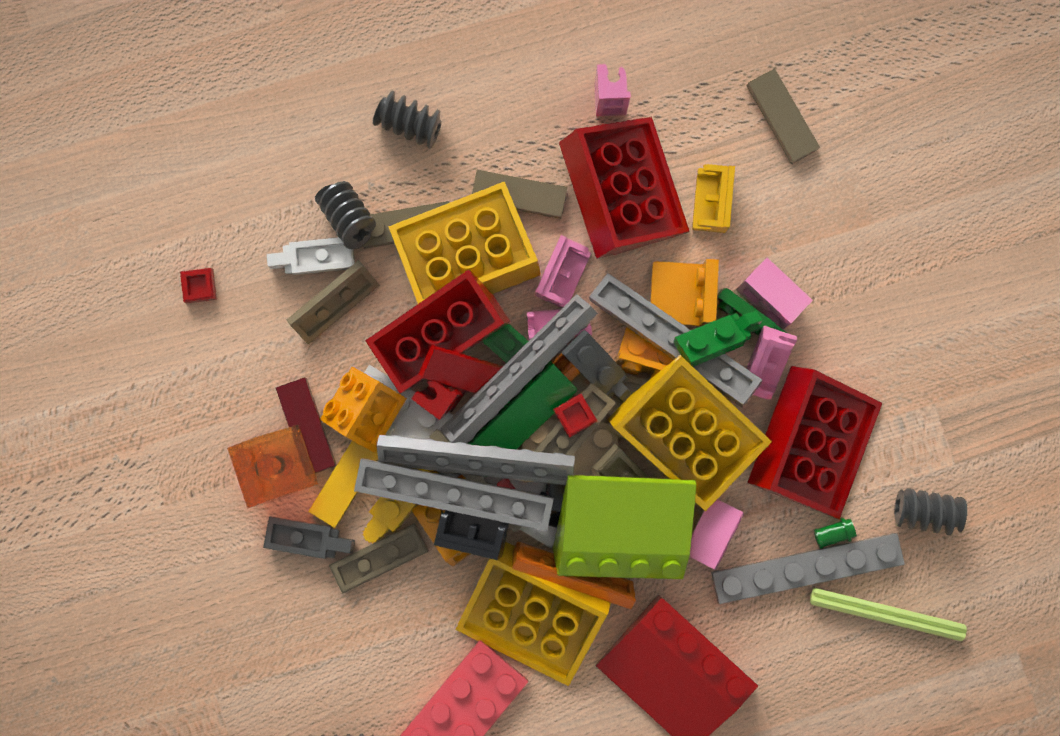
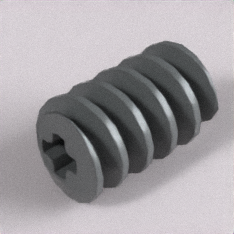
M393 90L379 102L373 117L374 126L382 123V128L386 131L393 127L395 135H400L404 132V137L407 140H411L416 135L417 144L421 145L427 140V147L429 149L433 147L437 140L442 121L440 120V110L438 109L432 116H429V105H425L421 111H417V100H414L409 107L406 106L405 95L396 102L395 91Z
M341 181L327 185L318 191L315 196V202L320 206L321 211L331 223L332 228L342 240L343 245L348 249H359L370 240L371 232L376 226V221L370 216V212L364 207V203L359 199L352 185L349 182Z
M907 488L904 491L901 489L897 494L894 507L895 524L901 527L904 519H907L908 528L913 529L916 522L920 521L921 531H926L929 523H932L933 533H939L942 525H944L946 535L951 536L955 527L959 532H962L965 528L967 501L963 497H956L954 499L951 495L941 497L939 493L932 492L928 495L923 490H919L916 493L911 488Z

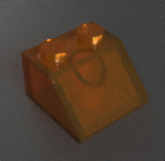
M299 425L254 437L227 448L247 508L264 505L318 485Z

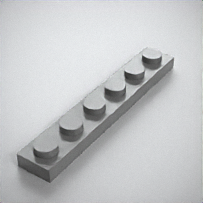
M608 273L589 296L590 301L673 360L681 354L673 343L674 338L691 330ZM726 354L694 367L720 393L742 408L762 383L761 378Z
M576 294L440 428L451 443L470 442L476 433L489 420L495 418L498 412L513 397L517 396L522 388L535 375L539 374L557 353L563 351L567 344L589 325L590 321L598 314L592 306Z
M379 435L377 441L379 462L408 468L566 485L568 475H574L575 456L562 453L552 454L534 452L528 449L515 450L497 446L469 445L463 442L451 443L435 441L433 439H414L399 435Z
M365 458L360 459L354 489L355 492L544 531L548 529L554 497Z
M891 533L711 572L717 602L718 604L905 565L898 533Z

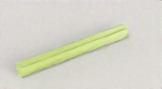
M813 588L810 595V603L815 606L958 641H963L966 637L967 627L962 623L818 588Z

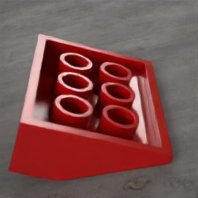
M652 116L578 128L559 142L596 259L621 254L690 232Z
M791 366L765 434L772 442L756 458L747 483L840 520L882 402L815 369Z
M659 594L595 665L671 736H710L743 705L758 687L748 675Z

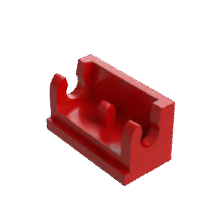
M429 380L427 382L428 387L420 392L416 391L411 399L440 420L455 409L467 391L452 386L446 388L436 381Z

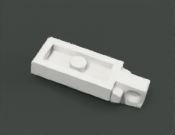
M339 237L289 242V245L283 246V252L267 254V264L270 269L285 268V274L293 275L347 270L355 263L354 249L346 248Z

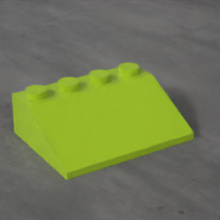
M568 475L553 545L557 575L683 579L690 557L696 481Z

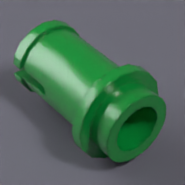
M840 518V522L819 529H813L820 549L844 540L852 542L851 538L857 537L851 519L845 520Z

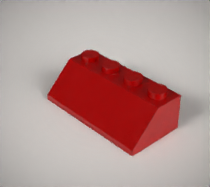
M468 269L365 341L401 394L425 380L420 376L419 371L431 345L464 354L511 321L494 295Z

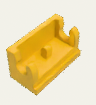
M705 164L703 168H698L692 230L726 233L730 228L735 166Z

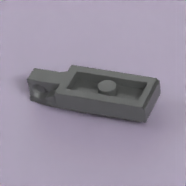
M583 330L561 352L590 383L594 384L610 398L615 394L620 401L625 402L633 394L624 385L629 380L625 375V371L587 331Z
M269 516L263 548L326 559L327 557L335 558L336 551L353 553L355 540L339 537L340 530L332 529L333 527Z

